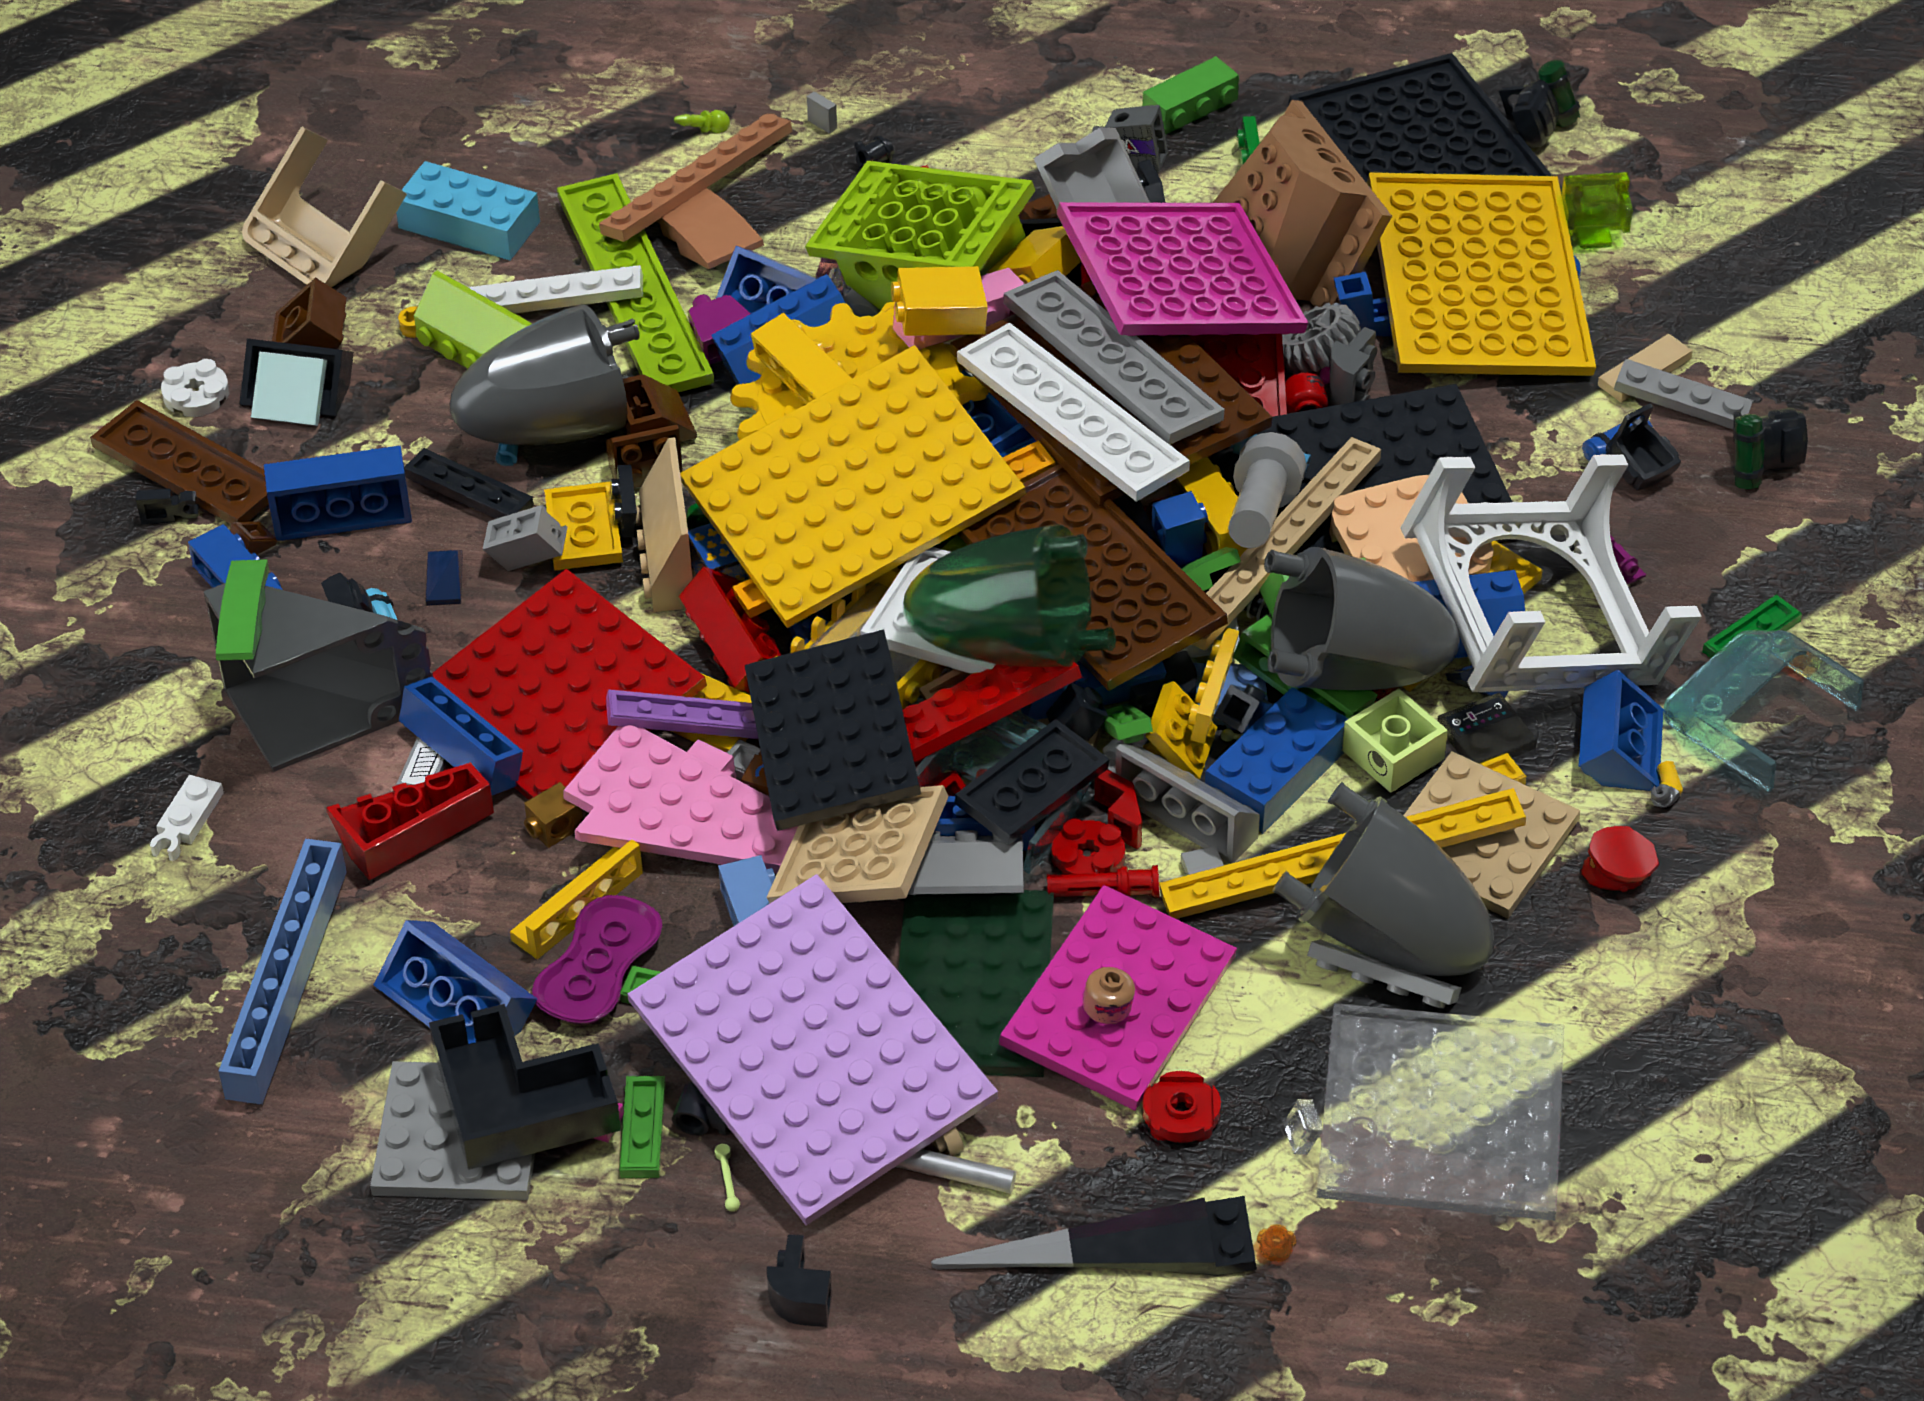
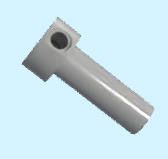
M1274 432L1258 434L1249 439L1240 451L1233 474L1239 496L1229 521L1228 530L1233 541L1241 547L1256 548L1263 545L1270 536L1279 508L1290 503L1300 491L1307 466L1305 455L1299 445L1286 435Z

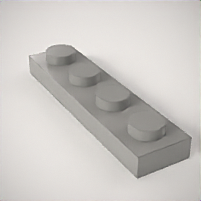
M1626 358L1614 387L1615 391L1733 429L1734 412H1740L1742 415L1749 414L1753 400Z
M1323 940L1311 941L1307 956L1317 959L1316 965L1321 968L1337 972L1338 968L1341 967L1353 971L1351 977L1356 980L1373 984L1374 979L1388 983L1387 990L1404 996H1408L1410 991L1423 995L1422 1001L1435 1007L1444 1008L1445 1004L1456 1003L1460 995L1461 987L1423 974L1397 968L1370 956Z

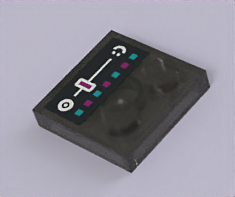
M1500 692L1438 715L1437 721L1448 730L1447 739L1459 755L1479 764L1505 753L1514 758L1536 749V737Z

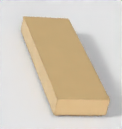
M1667 334L1628 359L1670 373L1691 360L1693 350L1672 335ZM1624 362L1598 378V386L1621 403L1631 397L1614 390Z

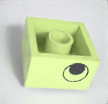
M1398 688L1345 721L1342 751L1391 793L1445 759L1448 730Z

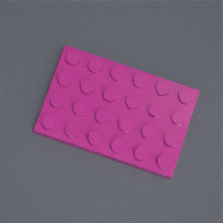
M1103 885L1000 1034L999 1045L1136 1111L1143 1100L1145 1090L1150 1084L1151 1086L1153 1085L1234 960L1237 948ZM1102 967L1121 969L1129 974L1134 981L1135 995L1130 1014L1123 1021L1116 1024H1104L1095 1021L1088 1016L1083 1006V995L1087 979L1094 970Z

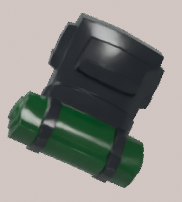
M1552 60L1543 64L1538 71V80L1524 86L1503 87L1499 91L1505 113L1513 115L1518 134L1530 148L1542 147L1556 125L1561 127L1569 126L1575 123L1577 118L1581 117L1579 112L1580 104L1575 99L1569 80L1571 78L1570 72L1566 70L1561 60ZM1511 95H1519L1515 105L1509 100Z
M1794 408L1775 409L1769 411L1768 415L1761 417L1756 414L1742 415L1740 412H1734L1733 441L1735 444V465L1733 466V474L1735 475V486L1742 489H1754L1762 484L1764 471H1768V469L1780 471L1795 468L1797 465L1805 463L1808 434L1806 417L1800 410L1796 411Z

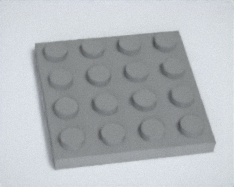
M392 1061L370 1185L372 1196L528 1200L535 1153L468 1170L438 1064L432 1062Z

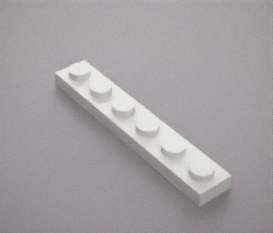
M641 265L468 288L513 313H522L643 297V273Z

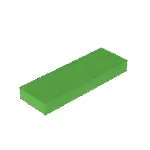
M626 1076L620 1157L621 1178H660L666 1088L665 1076Z

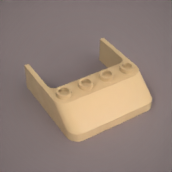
M301 126L242 228V235L248 244L306 285L316 277L332 288L366 264L407 193L380 180L349 232L307 203L299 195L301 185L328 142L326 138Z

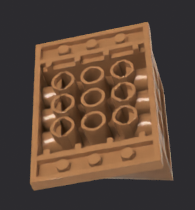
M1291 100L1284 115L1279 117L1254 152L1213 201V203H1240L1274 264L1278 265V271L1293 297L1298 300H1309L1314 307H1322L1326 303L1331 305L1340 303L1333 278L1362 272L1392 218L1390 212L1303 102Z

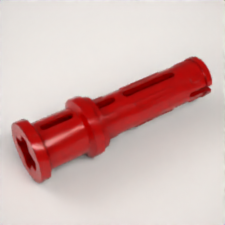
M1152 865L1151 869L1128 870L1127 866H1121V868H1117V872L1047 874L1048 898L1095 896L1103 885L1126 896L1152 895L1153 898H1160L1158 865Z

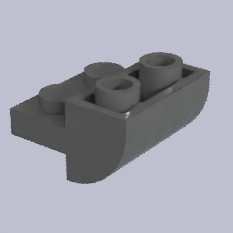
M1364 327L1348 346L1338 341L1334 342L1331 349L1329 406L1370 399L1368 389L1372 386L1376 375L1375 371H1373V363L1377 355V347L1375 346L1376 331Z

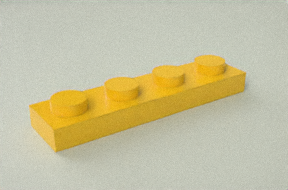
M1226 627L1222 640H1214L1202 681L1205 682H1200L1195 702L1200 705L1193 703L1187 723L1194 726L1191 741L1205 744L1233 659L1239 635L1238 630Z

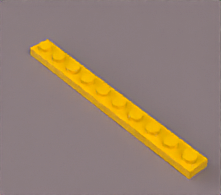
M1514 788L1406 817L1441 848L1526 825V816ZM1346 833L1160 882V893L1169 916L1179 919L1274 893L1272 891L1274 886L1286 871L1303 884L1313 883Z

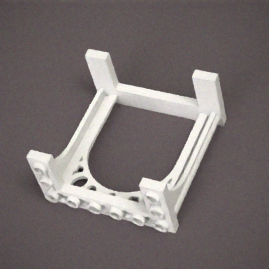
M1593 455L1566 501L1483 502L1458 504L1456 501L1475 469L1471 457H1441L1436 462L1400 528L1404 538L1417 539L1445 605L1459 629L1460 639L1474 668L1467 681L1472 692L1584 688L1617 669L1636 686L1658 685L1702 617L1697 606L1665 607L1649 632L1618 567L1611 543L1609 515L1612 492L1628 467L1624 455ZM1551 535H1566V541L1557 542ZM1452 537H1465L1469 544L1457 542ZM1502 539L1533 542L1558 553L1574 565L1589 583L1622 653L1525 657L1545 624L1541 611L1508 612L1493 636L1470 583L1468 568L1472 554L1481 546ZM1573 545L1575 547L1574 552L1570 550ZM1455 552L1460 553L1461 557H1456Z

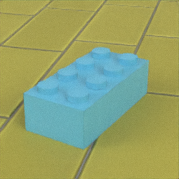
M424 161L403 187L402 191L407 193L396 212L398 228L510 261L540 223L536 192Z

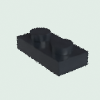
M617 465V478L610 480L611 499H617V503H613L614 524L620 523L621 537H635L637 510L631 465Z

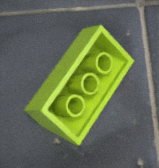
M438 270L432 274L414 314L418 341L424 346H429L438 351L445 358L464 366L466 369L500 341L532 324Z

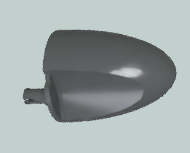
M581 304L548 316L515 332L480 356L458 380L451 393L449 402L450 414L454 422L461 430L478 439L517 446L559 444L596 437L623 429L627 423L628 414L623 379L629 377L627 375L622 376L613 356V346L640 338L637 324L633 326L635 320L632 318L628 321L606 327L602 325L591 308Z
M1310 547L1298 555L1277 552L1275 550H1270L1267 553L1264 562L1265 571L1267 573L1289 576L1286 582H1282L1277 595L1271 626V653L1268 658V670L1272 673L1277 672L1279 678L1286 685L1297 688L1307 687L1327 690H1376L1402 687L1418 683L1436 675L1454 660L1460 643L1459 629L1455 620L1438 599L1416 583L1380 565L1325 548Z
M1341 782L1332 793L1328 802L1354 818V824L1334 849L1310 888L1286 871L1272 891L1299 908L1296 918L1302 923L1308 922L1339 942L1381 962L1409 972L1428 976H1459L1479 970L1488 962L1493 953L1495 943L1494 931L1488 910L1470 880L1440 846L1405 816L1388 805L1385 799L1377 797L1375 800L1370 799L1368 801Z

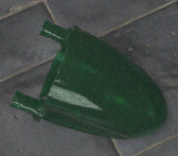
M1059 524L991 537L950 552L922 570L913 579L904 594L902 604L903 615L907 624L917 635L936 648L972 660L1017 667H1070L1073 662L1077 663L1085 652L1113 651L1116 646V635L1112 627L1086 630L1087 622L1091 620L1090 582L1084 559L1088 550L1087 540L1083 534L1074 536L1067 527Z

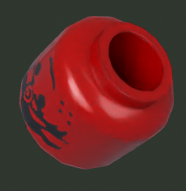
M1309 372L1298 373L1285 382L1287 414L1328 406L1325 384L1318 375Z

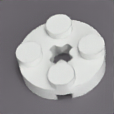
M202 359L199 362L188 363L179 367H170L164 372L161 391L165 406L172 412L176 409L183 411V415L187 417L204 416L220 408V401L224 397L227 400L229 396L227 376L222 369L216 367V363L211 359ZM199 388L198 391H193L192 389Z

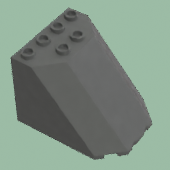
M225 583L203 591L215 649ZM269 586L264 587L266 602L261 615L263 629L254 659L218 661L224 690L273 772L399 722L404 686L431 676L433 677L430 670L429 649L426 646L427 636L423 628L387 616Z

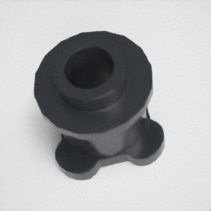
M877 135L873 138V141L867 144H863L861 140L854 142L856 149L855 159L860 167H863L867 161L892 163L894 148L887 138L884 139L881 135Z

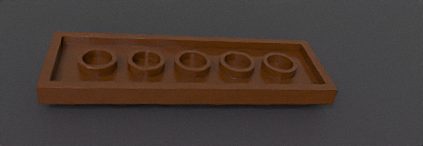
M139 400L133 402L90 437L92 447L163 487L171 489L172 492L179 495L184 491H195L196 504L229 524L248 522L269 505L264 469Z

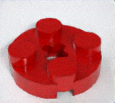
M1076 818L1067 820L1063 824V829L1055 835L1052 842V863L1056 868L1057 866L1062 871V875L1117 872V868H1121L1125 863V842L1121 837L1120 828L1114 824H1106L1095 820L1081 821ZM1085 849L1096 851L1092 852L1090 856L1083 855V850Z
M1189 1071L1169 1072L1160 1076L1159 1082L1152 1087L1150 1084L1145 1090L1143 1096V1117L1146 1124L1150 1127L1151 1135L1157 1140L1181 1143L1196 1140L1205 1141L1212 1136L1213 1129L1220 1119V1094L1214 1085L1212 1089L1208 1084L1204 1083V1077L1197 1073ZM1178 1102H1185L1186 1107L1190 1109L1178 1111L1174 1108L1177 1107Z

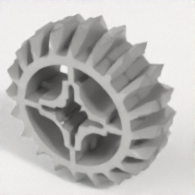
M1326 303L1322 307L1315 306L1310 311L1305 310L1303 314L1308 321L1305 333L1282 334L1284 368L1287 373L1295 375L1305 372L1310 373L1311 371L1319 372L1321 368L1330 367L1331 349L1334 342L1338 341L1348 346L1361 331L1356 315L1353 314L1347 305H1341L1340 303L1331 305Z

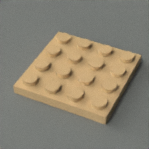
M1451 751L1403 816L1407 817L1514 788L1526 816L1525 826L1442 848L1470 880L1486 908L1509 919L1579 821L1580 810Z
M944 785L920 787L921 795L799 825L766 897L769 904L818 874L841 903L907 898L948 799Z

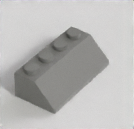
M1119 744L1116 747L1115 774L1133 783L1139 810L1203 848L1217 846L1221 859L1230 864L1234 863L1258 839L1260 814L1251 807L1237 802L1225 795L1220 789L1209 786L1195 778L1190 772L1181 770L1167 762L1162 756L1153 754L1143 747Z
M974 830L956 831L955 836H941L939 831H934L908 894L1024 893L1022 835L1008 845L995 834L993 836H978V832Z

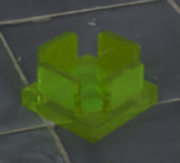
M1628 172L1564 176L1562 200L1569 235L1577 234L1581 249L1611 247L1612 237L1610 230H1622L1623 233H1630L1633 208L1629 197L1630 179Z

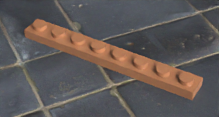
M775 114L762 115L759 120L746 128H742L737 134L719 143L717 147L708 153L699 156L697 160L685 168L677 170L674 175L663 182L657 183L654 188L634 198L628 205L614 211L611 216L599 223L601 234L622 242L627 241L792 132L791 121L777 117Z

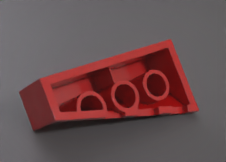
M703 566L678 597L686 608L685 614L690 620L695 622L700 630V638L713 651L715 662L728 675V683L737 690L749 692L745 665L781 656L775 640L766 634L770 629L767 621L758 615L749 618L734 596L733 586L743 581Z
M471 762L425 776V782L407 785L405 782L393 786V792L372 798L371 793L357 797V803L340 808L339 803L326 807V811L349 857L369 880L494 813L490 783Z

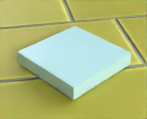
M259 352L251 417L318 426L327 360Z

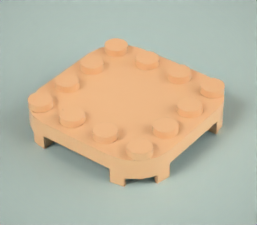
M1429 475L1413 476L1336 497L1329 531L1332 542L1338 541L1345 554L1357 558H1365L1366 561L1385 567L1412 582L1434 580L1417 539L1404 538L1400 528ZM1461 492L1456 503L1468 504V501ZM1452 537L1457 542L1469 544L1465 537ZM1491 542L1481 546L1472 554L1468 568L1469 575L1489 573L1493 556ZM1455 552L1456 557H1461L1460 553Z

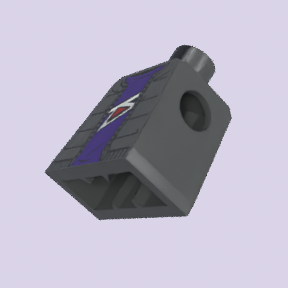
M1160 105L1118 108L1112 111L1105 126L1093 127L1092 132L1100 127L1116 128L1134 168H1137L1138 162L1150 159L1156 172H1160L1168 155Z

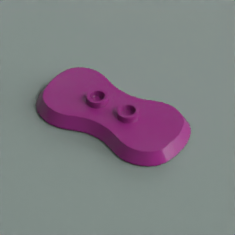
M606 895L591 901L580 911L577 917L573 940L568 949L561 957L547 966L535 979L532 989V995L537 998L535 1004L549 1015L572 1024L589 1025L604 1018L614 1008L619 999L622 979L629 965L646 953L658 940L662 930V919L659 913L650 905L626 896Z

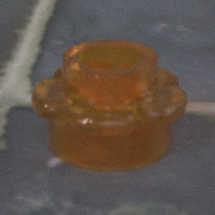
M1270 1225L1268 1229H1262L1257 1235V1242L1260 1244L1259 1250L1265 1259L1272 1262H1282L1290 1257L1293 1251L1292 1247L1296 1246V1236L1292 1231H1287V1228L1283 1225Z

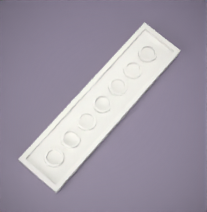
M1011 323L957 351V362L1136 502L1189 471V459Z

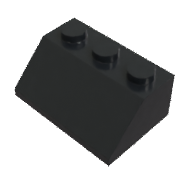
M247 338L239 404L253 405L259 352L327 360L320 414L337 416L350 386L354 352Z

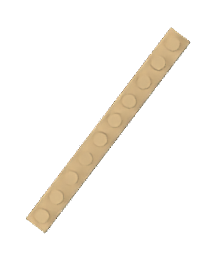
M1353 437L1346 442L1278 515L1267 541L1259 547L1248 548L1240 556L1241 562L1232 565L1206 593L1227 613L1228 624L1191 645L1206 650L1258 594L1259 589L1271 574L1267 573L1264 568L1267 553L1270 550H1275L1293 555L1333 512L1335 498L1350 493L1380 461V448Z

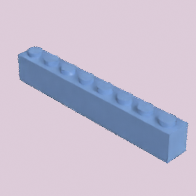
M305 839L219 1068L225 1100L263 1104L346 875L341 843Z

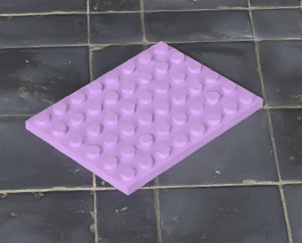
M818 874L628 993V1000L806 1226L998 1099V1090Z

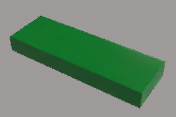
M1776 594L1705 642L1702 652L1725 670L1730 671L1800 623L1802 613Z

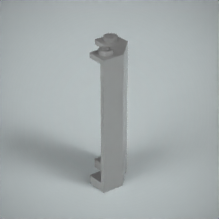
M1100 127L1076 143H1057L1034 158L1056 209H1058L1059 202L1150 203L1116 128Z

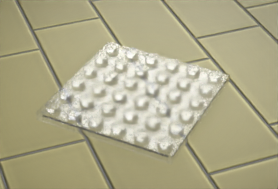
M1334 1003L1316 1198L1555 1221L1557 1212L1564 1024Z

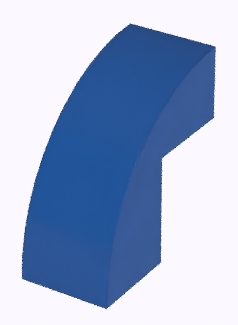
M1366 272L1333 278L1340 304L1347 305L1353 314L1356 315L1360 323V329L1362 330L1366 327L1376 331L1378 336L1392 337L1386 297L1373 299Z

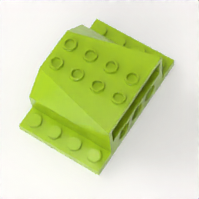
M867 161L805 245L809 256L836 260L846 285L879 310H882L886 303L892 302L891 284L892 282H897L898 268L978 266L980 275H986V272L1026 237L1018 215L1036 190L1032 180Z

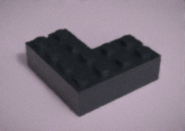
M505 1004L471 1012L475 1042L470 1044L468 1043L463 1014L429 1022L434 1054L468 1170L621 1131L618 1101L607 1073V1067L599 1043L522 1062Z

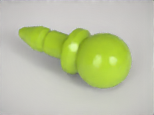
M703 110L700 115L683 114L674 117L675 123L685 127H700L702 132L722 133L730 126L729 116L722 110H713L711 112Z

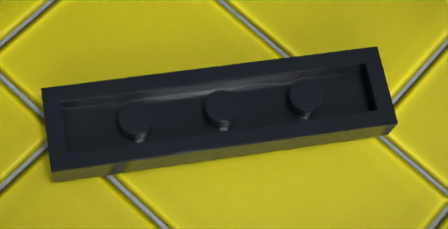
M423 448L404 467L407 479L495 519L534 507L532 496L426 448Z

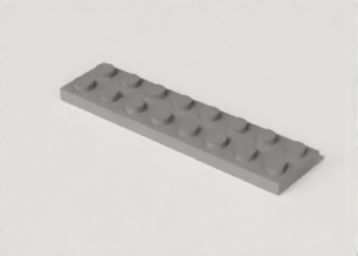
M1058 270L1004 293L1003 304L1169 445L1224 420V408L1139 337L1120 335L1109 313Z

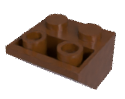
M644 374L623 379L628 412L627 423L622 429L624 435L678 425L680 442L697 438V432L677 390Z
M678 425L606 440L608 464L613 479L617 478V465H631L634 488L641 487L667 439L674 437L676 440L680 473L683 472Z

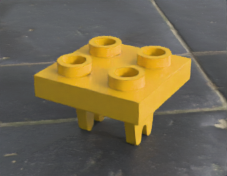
M1175 681L1164 684L1151 718L1153 731L1145 735L1150 742L1145 744L1143 748L1153 754L1162 756L1167 762L1183 771L1190 772L1195 778L1200 779L1217 726L1213 721L1211 722L1205 744L1191 741L1194 726L1187 723L1192 705L1195 702Z

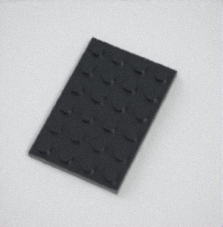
M884 629L745 665L773 819L777 831L922 794Z

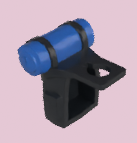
M1651 403L1627 414L1621 424L1603 433L1598 432L1594 434L1590 439L1583 442L1582 445L1584 456L1588 461L1591 460L1593 455H1624L1628 467L1622 477L1637 491L1661 482L1674 473L1681 464L1679 453L1665 436L1658 434L1648 420L1654 409Z

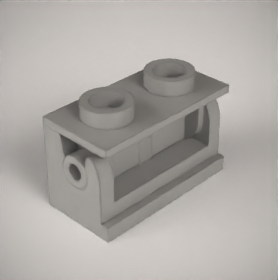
M540 505L488 521L483 550L507 571H511L561 556L568 527L566 525L560 526L558 521L546 512L547 508Z

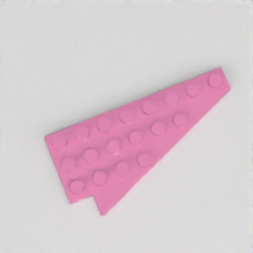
M632 725L618 726L564 789L563 799L589 813L575 829V839L578 841L621 848L632 839L640 845V851L721 865L761 855L766 869L772 868L776 874L798 828L796 826L777 831L770 798L767 795L644 728H637Z

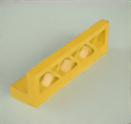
M631 839L621 848L613 847L510 931L511 941L538 960L575 929L577 917L587 904L602 896L617 895L643 874L640 845Z

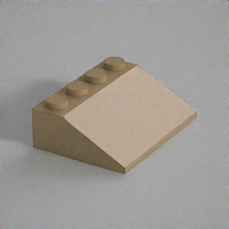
M674 437L667 439L639 490L640 505L636 506V526H643V529L637 530L639 550H646V553L640 554L642 575L649 574V578H643L645 599L652 598L653 612L686 609L678 596L692 580L687 520L676 440Z

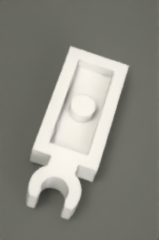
M193 775L188 776L156 825L158 835L150 843L153 856L157 857L160 850L168 848L169 860L175 861L180 855L179 845L181 842L192 844L224 794L222 783Z

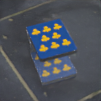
M711 523L688 530L691 568L695 574L705 566L741 581L750 579Z

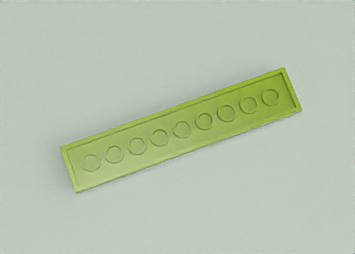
M615 173L558 187L557 196L592 271L641 265L643 297L606 302L616 324L633 318L635 320L633 326L636 324L638 326L640 338L625 344L639 374L653 378L678 392L714 383V373L645 230L643 229L625 242L602 235L600 232L599 223L611 216L614 211L620 210L631 203L618 174Z

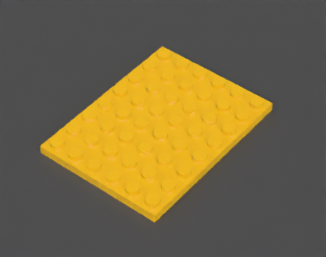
M1369 172L1367 185L1392 215L1377 246L1398 373L1594 376L1596 363L1558 176Z
M915 345L680 473L681 482L787 628L1026 495L1023 483Z

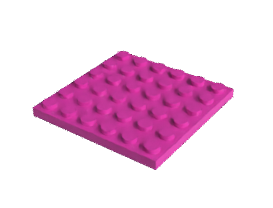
M1059 202L1056 214L1120 335L1196 336L1199 334L1288 335L1305 333L1308 321L1240 203Z

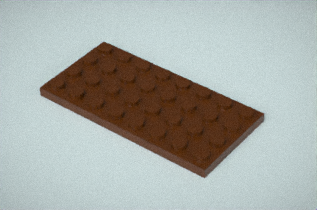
M1060 463L1024 482L1026 495L956 533L1108 691L1228 624L1227 613L1110 498L1104 501V505L1099 506L1063 469Z

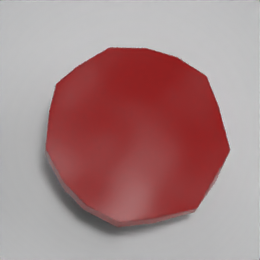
M1611 826L1593 834L1588 850L1590 856L1584 861L1581 873L1589 884L1600 889L1626 892L1640 886L1644 879L1649 877L1658 868L1659 862L1652 842L1629 826Z

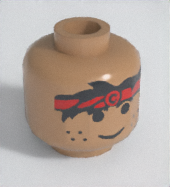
M1102 967L1094 970L1089 975L1083 995L1084 1010L1089 1017L1100 1023L1116 1024L1123 1021L1130 1014L1135 995L1134 981L1129 974L1118 968Z

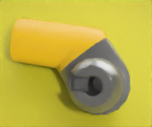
M1665 761L1657 766L1661 784L1657 788L1654 786L1651 790V801L1660 808L1670 807L1683 792L1674 762Z

